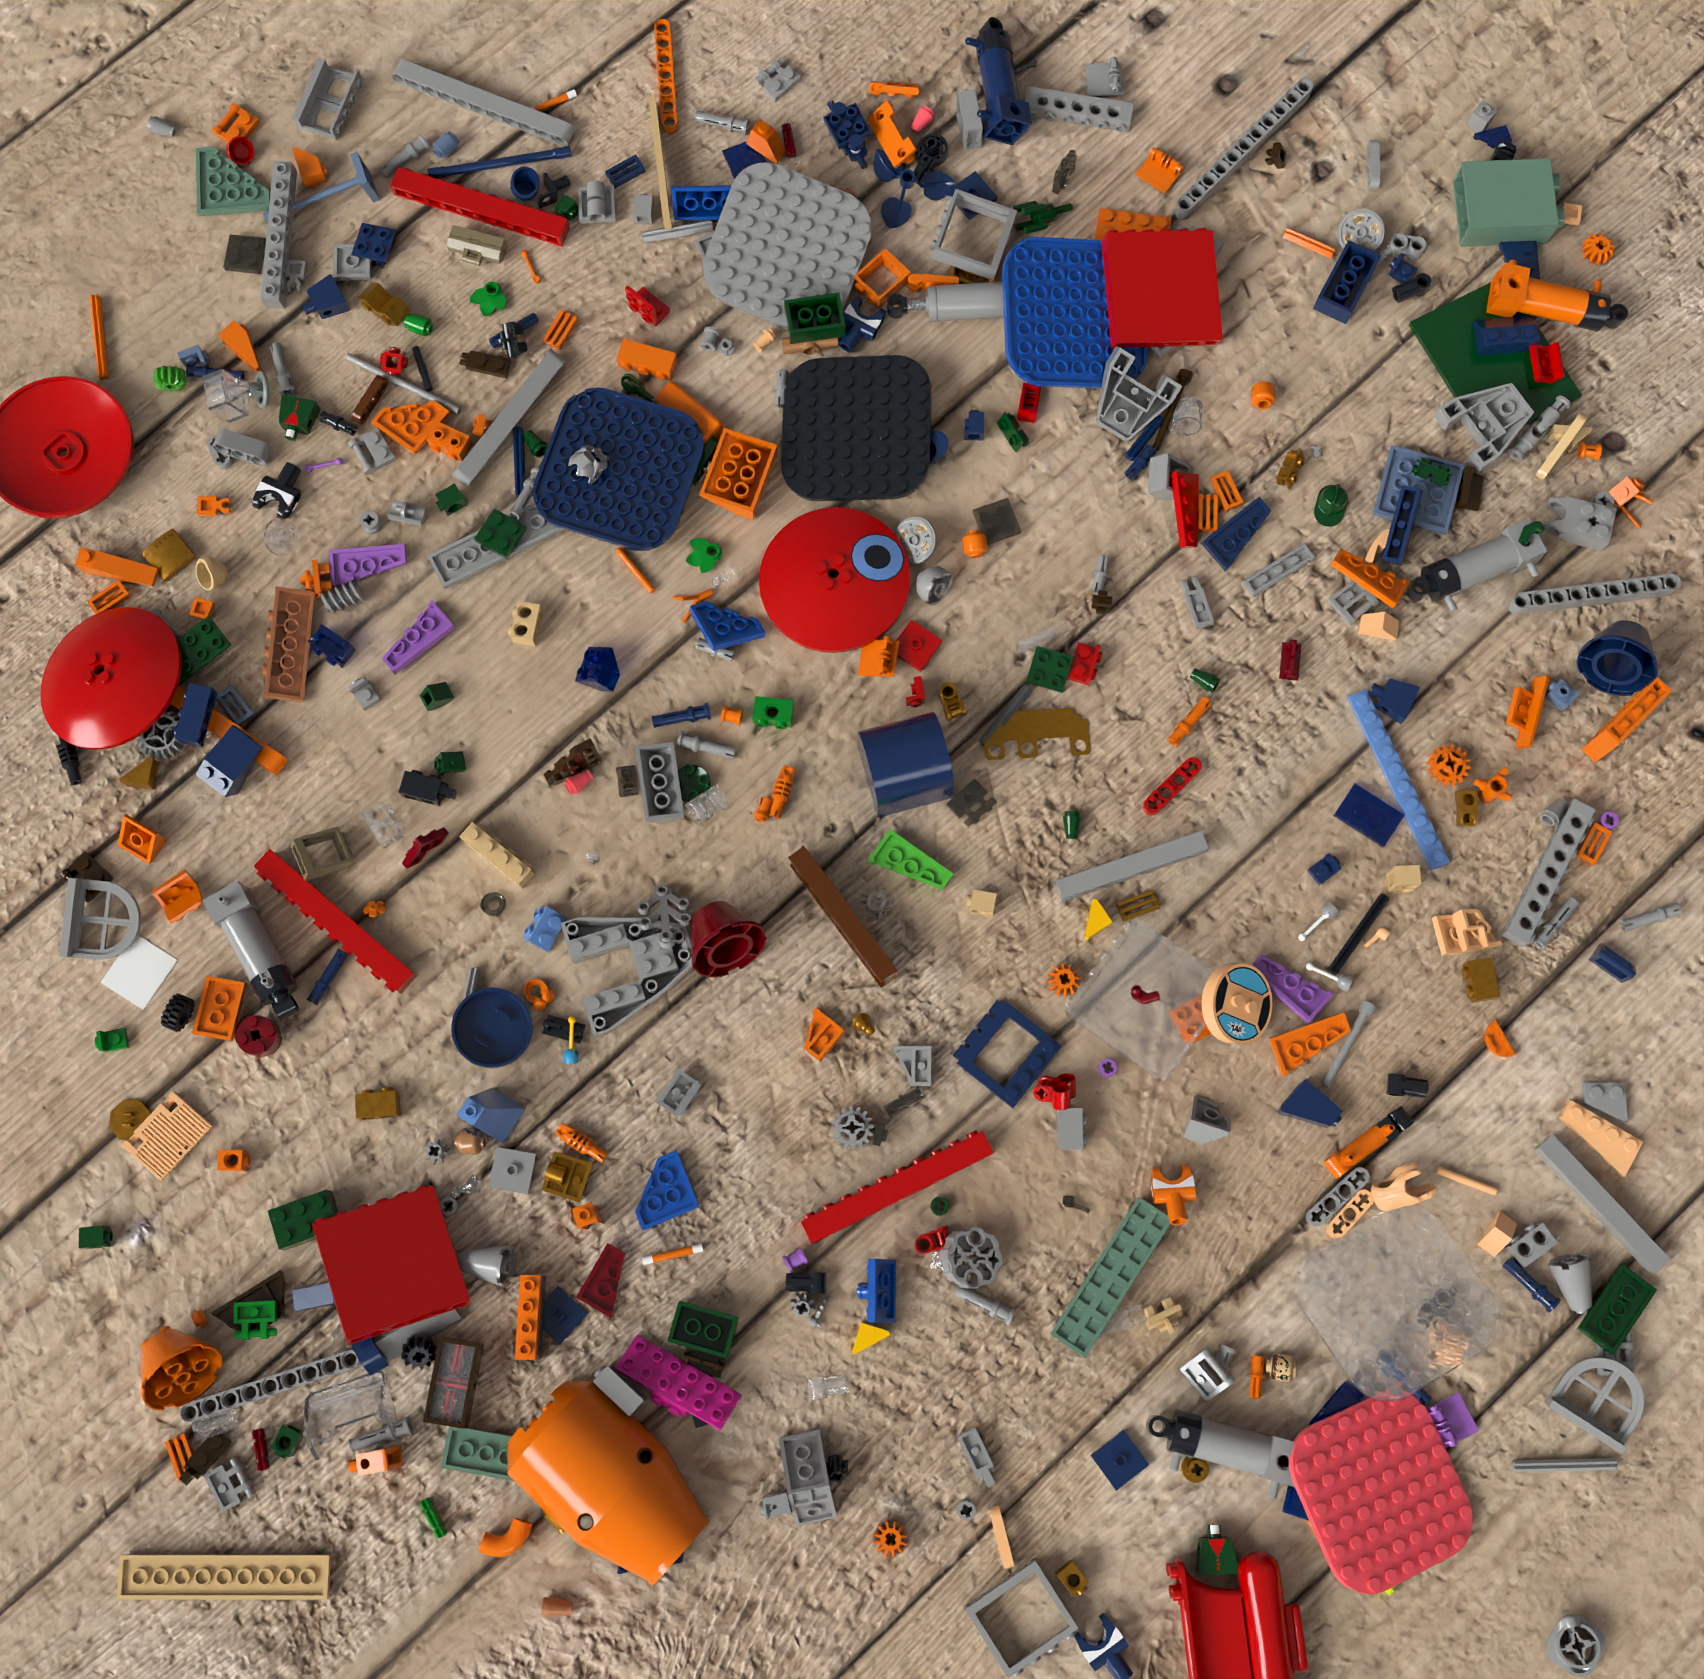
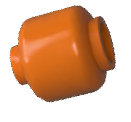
M1260 381L1252 386L1251 402L1253 406L1265 410L1275 403V387L1272 383Z
M969 530L968 534L963 536V552L969 555V558L983 557L984 553L988 551L987 537L984 533H980L979 530Z

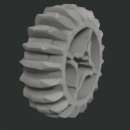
M166 709L155 724L135 738L139 742L138 747L142 749L145 755L148 754L149 757H156L158 760H161L162 757L169 760L170 754L176 757L175 752H182L180 747L182 745L187 746L186 744L179 743L174 736V729L180 719L179 714L176 715L175 711L171 710L169 712ZM165 721L173 722L170 725L166 724L164 726L160 724L161 722ZM160 743L165 745L164 747H152V745Z

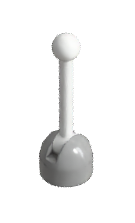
M1327 902L1322 908V916L1308 930L1299 934V940H1306V936L1325 918L1333 919L1339 914L1337 908L1330 902Z
M1312 963L1306 964L1307 970H1314L1336 980L1338 987L1348 992L1354 979L1349 975L1337 977L1315 967Z

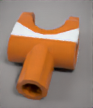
M1188 1164L1182 1165V1175L1178 1180L1174 1181L1166 1179L1159 1171L1158 1166L1152 1167L1151 1190L1154 1204L1166 1203L1169 1224L1182 1225L1187 1222L1185 1202L1196 1200L1194 1178Z

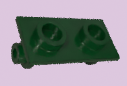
M1004 412L997 421V425L1016 453L1021 446L1026 447L1029 445V438L1023 429L1017 431L1020 425L1015 416Z
M1423 457L1421 460L1417 459L1415 461L1419 463L1418 466L1414 465L1411 470L1415 476L1427 480L1430 473L1432 474L1430 482L1441 487L1448 485L1450 479H1447V476L1453 475L1449 472V468L1442 465L1435 467L1431 465L1432 461Z

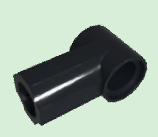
M1421 273L1415 279L1393 287L1392 292L1395 301L1400 303L1415 296H1424L1431 285L1430 276Z
M1388 1074L1387 1095L1427 1097L1429 1090L1428 1080L1408 1078L1403 1074Z
M786 1273V1291L826 1294V1273Z

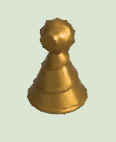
M860 1013L855 1016L853 1020L855 1030L864 1031L868 1036L874 1034L875 1028L871 1025V1018L868 1014Z

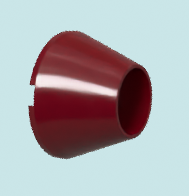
M711 902L700 908L694 914L691 921L692 965L698 974L711 978L729 975L728 971L737 967L741 970L754 961L764 949L767 941L765 930L760 924L728 902Z

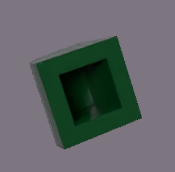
M446 682L427 685L419 695L427 711L438 709L454 699Z

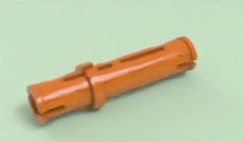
M1202 696L1185 719L1176 725L1177 728L1167 738L1171 745L1177 747L1186 734L1189 735L1190 729L1212 705V702H1209L1210 700L1207 697Z

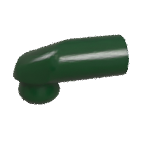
M1534 521L1525 525L1518 542L1527 545L1531 534L1543 533L1545 527L1542 525V522Z

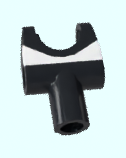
M286 462L277 479L268 475L264 476L254 494L253 507L259 510L270 501H279L277 518L286 520L301 498V490L293 487L301 473V469L292 463Z

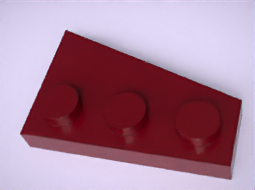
M607 1243L576 1296L577 1299L610 1318L612 1317L625 1253Z

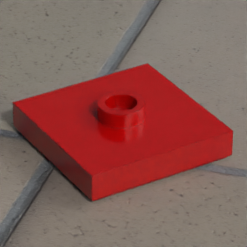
M911 620L896 640L900 641L897 657L921 672L941 645L942 640Z

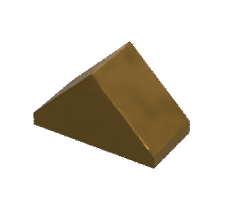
M150 756L119 778V780L127 787L154 790L159 763Z

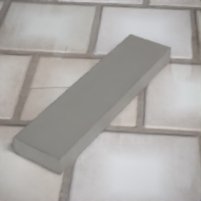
M1303 543L1243 580L1242 584L1251 597L1254 598L1314 561L1316 557L1306 543Z

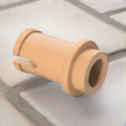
M771 329L764 330L763 334L753 343L755 349L762 352L770 342L775 341L776 335Z

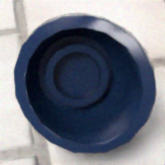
M519 167L511 176L510 189L512 194L522 201L532 200L536 196L540 187L538 174L530 167Z

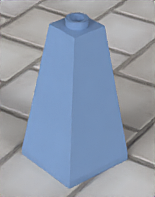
M490 1088L468 1097L457 1113V1116L504 1143L526 1109L497 1090Z

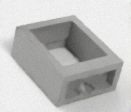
M965 89L957 92L956 117L963 150L981 148L983 127L981 118L977 116L979 107L975 89Z
M613 1365L602 1366L594 1374L596 1379L593 1382L629 1417L634 1415L648 1400L623 1374L616 1371Z

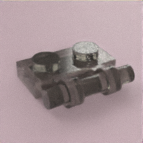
M1075 150L1069 151L1055 171L1052 192L1059 195L1061 189L1066 188L1069 182L1068 176H1071L1075 171V163L1077 161Z
M973 779L948 801L946 806L958 819L965 814L968 818L963 823L969 828L973 823L976 824L980 821L979 818L983 814L989 813L997 801L993 797L988 801L984 800L988 792L976 779ZM978 803L981 807L972 812L970 809Z

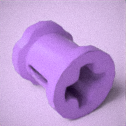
M800 1247L789 1256L784 1255L782 1257L791 1273L798 1266L809 1263Z

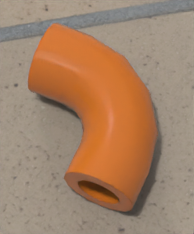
M513 1518L508 1532L504 1535H495L486 1531L478 1552L500 1558L514 1554L526 1542L533 1524L519 1518Z

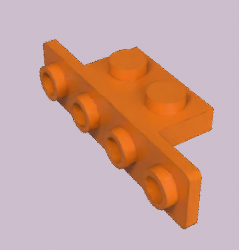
M1546 675L1533 678L1530 692L1522 687L1514 688L1506 723L1520 730L1515 746L1517 749L1531 748L1534 742L1545 693L1548 688L1549 677Z

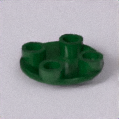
M686 764L678 770L683 801L697 802L708 794L711 780L704 768L698 765Z

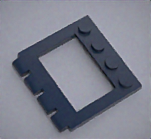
M996 1000L988 1010L994 1015L993 1018L985 1014L976 1025L981 1030V1033L973 1029L964 1040L969 1048L967 1049L961 1044L953 1056L958 1060L956 1063L958 1066L1013 1109L1062 1045L1005 1001L1002 1004ZM1009 1017L1038 1040L1039 1044L1003 1088L972 1062Z

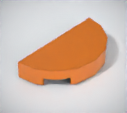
M1493 1020L1487 1026L1484 1034L1487 1048L1499 1057L1507 1058L1516 1055L1497 1020Z

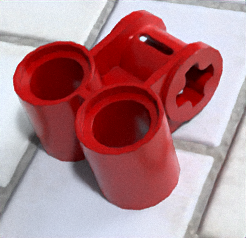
M1063 1073L1058 1078L1041 1077L1038 1085L1033 1090L1034 1097L1042 1102H1052L1054 1109H1068L1071 1105L1070 1099L1076 1097L1075 1075Z

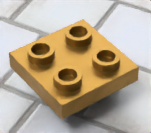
M554 1152L545 1172L542 1191L581 1203L594 1164Z

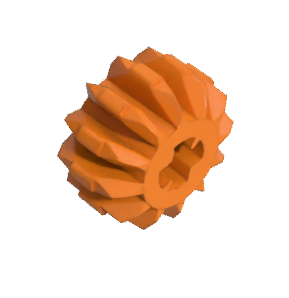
M1601 232L1597 235H1590L1583 243L1581 251L1584 253L1583 259L1588 258L1589 263L1594 262L1596 266L1599 263L1605 264L1613 256V251L1615 250V246L1612 245L1613 240H1608V235L1603 237Z
M1061 963L1060 969L1054 966V972L1048 973V976L1052 979H1048L1047 984H1054L1050 987V991L1057 989L1056 996H1059L1061 991L1064 997L1068 996V991L1073 995L1075 994L1073 988L1079 989L1080 987L1076 982H1079L1081 977H1074L1078 970L1076 969L1071 972V964L1065 969L1064 963ZM1063 976L1067 977L1065 984L1061 983Z
M885 1520L886 1528L878 1524V1528L882 1532L874 1531L873 1535L880 1537V1539H875L873 1544H881L877 1548L878 1552L885 1548V1557L888 1556L889 1550L892 1551V1556L896 1557L895 1549L903 1553L904 1550L900 1544L908 1545L906 1540L901 1539L908 1537V1533H900L904 1529V1525H900L897 1529V1520L893 1521L892 1526H889V1520ZM888 1533L896 1535L893 1544H891V1541L890 1544L886 1542V1535Z

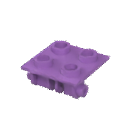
M1459 1392L1427 1407L1445 1448L1448 1446L1453 1447L1458 1444V1441L1479 1432Z

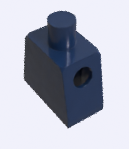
M331 274L307 290L311 300L302 304L307 315L317 310L321 319L350 311Z
M1389 679L1384 687L1373 683L1369 694L1379 698L1375 705L1376 709L1397 723L1402 724L1407 718L1420 687Z

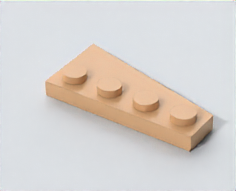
M1569 1100L1559 1118L1578 1136H1581L1588 1143L1589 1147L1597 1151L1605 1162L1614 1167L1621 1177H1625L1643 1141L1574 1101Z

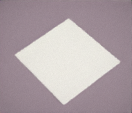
M138 935L133 945L118 956L100 983L144 1010L178 960Z

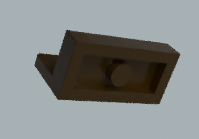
M1465 466L1463 469L1456 508L1478 511L1484 476L1472 474L1473 467Z

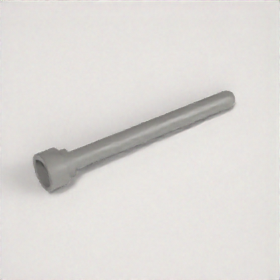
M1362 1000L1359 1006L1360 1014L1322 1082L1324 1087L1331 1085L1365 1020L1376 1011L1377 1007L1372 1003Z

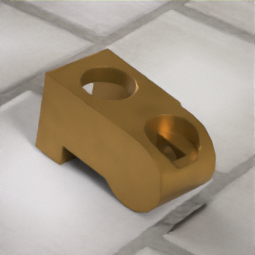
M1477 790L1455 791L1457 825L1474 827L1478 813Z

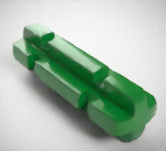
M431 1498L422 1500L419 1505L422 1511H425L424 1515L431 1529L434 1528L435 1531L433 1533L435 1537L439 1539L445 1536L447 1530L445 1526H442L441 1523L443 1522L436 1508H433L432 1505L434 1504Z

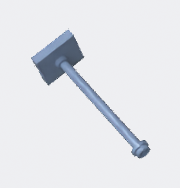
M355 152L350 154L357 173L355 178L296 201L293 204V209L295 211L358 184L363 187L373 202L379 201L380 198L369 168L363 162L360 155ZM269 209L266 210L265 213H263V216L267 223Z

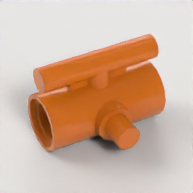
M1503 767L1490 780L1475 778L1473 785L1479 787L1478 797L1482 802L1491 803L1496 798L1510 801L1512 795L1506 792L1508 785L1505 778H1503L1509 772L1507 768Z

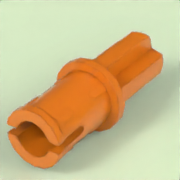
M1252 1356L1251 1372L1248 1377H1251L1249 1396L1253 1399H1260L1262 1379H1265V1376H1263L1265 1357Z

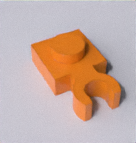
M198 496L197 515L199 517L218 516V511L230 514L231 510L224 508V506L232 504L229 498H222L219 501L217 496Z

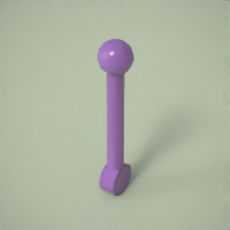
M337 458L334 461L313 466L307 464L304 469L310 473L316 468L334 464L341 465L343 460L342 458Z

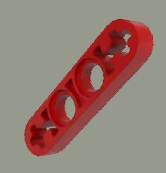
M1195 757L1188 758L1146 798L1143 803V811L1147 815H1156L1200 772L1202 767L1200 760ZM1188 763H1190L1191 765L1195 763L1196 770L1192 769L1188 774H1186L1185 771L1190 766ZM1181 775L1184 778V783L1181 785L1176 784L1174 776ZM1162 788L1169 789L1171 792L1170 797H1162L1160 790ZM1157 798L1160 800L1156 804L1155 809H1148V802L1152 804Z

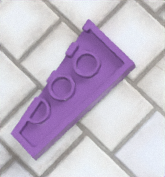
M396 544L329 550L331 587L334 589V587H340L342 584H349V581L355 582L407 564L406 545Z
M433 600L430 601L429 607L425 612L419 614L418 620L414 625L408 627L402 639L397 640L382 658L394 674L398 673L455 629L454 625Z
M1262 954L1252 964V966L1263 973L1269 983L1271 992L1307 1024L1334 995L1329 991L1322 990L1317 984L1302 979L1297 973L1284 969V966Z

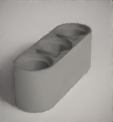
M226 429L218 430L212 446L215 451L259 466L266 464L272 449L264 441Z

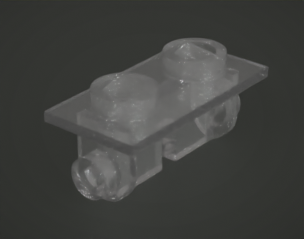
M234 1409L201 1420H195L191 1424L196 1441L238 1429Z

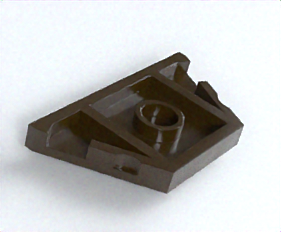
M280 1270L211 1312L212 1316L220 1319L232 1329L242 1330V1324H233L234 1303L277 1300V1321L285 1316L284 1272ZM260 1322L250 1323V1328L260 1329Z

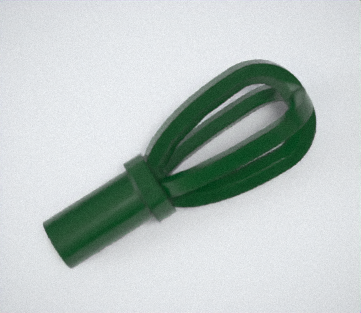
M625 374L621 378V385L624 389L643 397L647 401L653 402L652 399L655 397L648 393L632 374ZM625 379L630 380L633 384H635V385L639 388V390H638V389H635V388L632 387V386H630V385H629L628 383H626L624 380H625Z

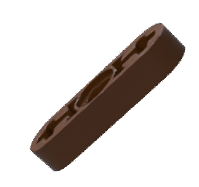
M380 375L373 379L352 413L353 421L359 424L365 423L388 386V379Z

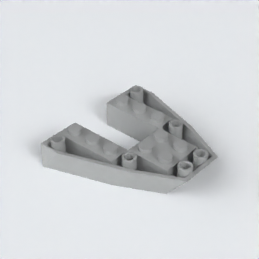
M578 917L561 923L570 958L574 964L628 947L631 949L639 980L582 998L593 1036L596 1039L611 1031L662 995L693 966L692 945L686 927L678 923L669 922L670 931L675 935V945L666 949L659 944V935L662 933V924L659 920H656L649 930H642L640 928L639 920L641 918Z

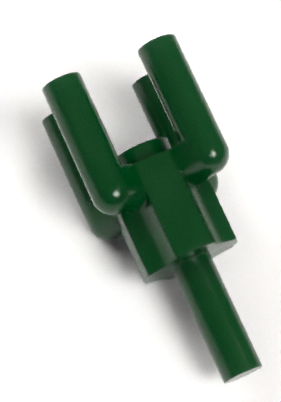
M1036 201L1015 205L1013 209L1017 210V213L1022 212L1023 216L1030 215L1031 218L1029 221L1015 224L1016 231L1023 230L1024 234L1045 230L1048 228L1047 223L1054 221L1057 214L1072 211L1073 206L1071 203L1054 207L1052 203L1038 205Z

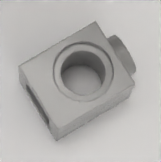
M1482 100L1472 112L1466 125L1481 135L1492 122L1497 109Z
M648 194L634 195V223L653 224V196Z

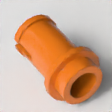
M760 798L757 811L753 814L755 816L754 820L765 823L769 817L767 815L773 802L770 798Z

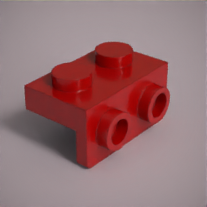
M1554 342L1550 346L1534 344L1529 347L1535 382L1553 384L1565 376L1558 342Z

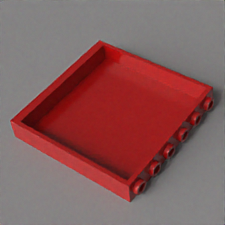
M1182 228L1178 231H1171V229H1162L1160 231L1146 229L1142 232H1136L1133 229L1125 232L1110 230L1101 238L1111 349H1114L1116 346L1120 348L1217 345L1223 340L1213 230H1206V228H1198L1194 231H1189L1188 228Z
M428 1185L418 1187L416 1191L410 1193L408 1191L401 1192L394 1198H382L376 1201L375 1204L369 1206L368 1204L358 1206L356 1210L350 1212L347 1210L341 1211L334 1217H322L317 1219L315 1223H312L313 1232L347 1346L469 1305L470 1298L433 1185L429 1187Z

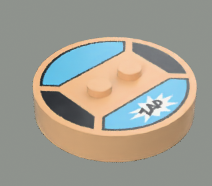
M1229 963L1218 967L1210 975L1203 990L1202 1012L1209 1031L1217 1039L1231 1044H1248L1257 1040L1269 1024L1273 1006L1272 993L1267 979L1260 970L1245 963Z

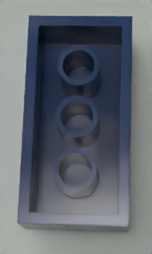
M1348 240L1313 309L1347 324L1382 255Z

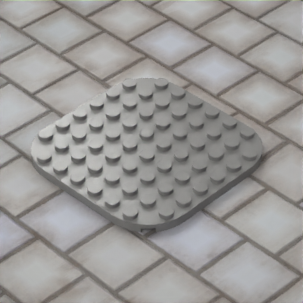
M774 163L753 164L741 171L733 181L704 258V280L712 295L722 303L786 329L784 300L839 292L842 309H844L855 280L854 275L859 270L871 237L869 213L861 201L847 192Z

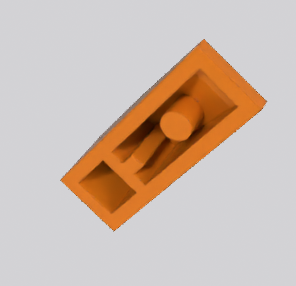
M233 320L218 334L224 345L254 372L262 371L252 339L248 335L250 331L242 323L239 325Z

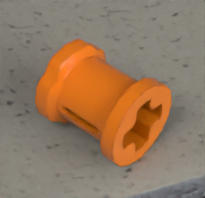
M1581 442L1578 448V459L1586 457L1594 458V460L1598 461L1602 453L1601 444L1590 445Z
M724 705L720 721H729L740 726L744 710L732 709Z

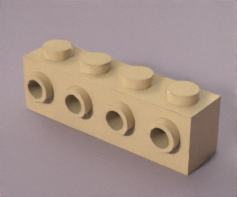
M471 822L459 836L461 840L523 889L535 875L531 870L532 865L525 859L520 861L516 858L518 854L510 847L505 849L501 846L503 842L495 835L491 838L486 834L488 830L480 823L475 825Z

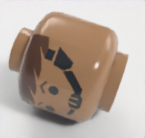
M463 1128L460 1133L456 1134L455 1146L462 1154L477 1155L486 1147L487 1138L478 1128Z

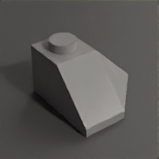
M1194 1095L1183 1137L1203 1144L1228 1136L1231 1119L1227 1115L1223 1116L1218 1111L1219 1106L1214 1101Z

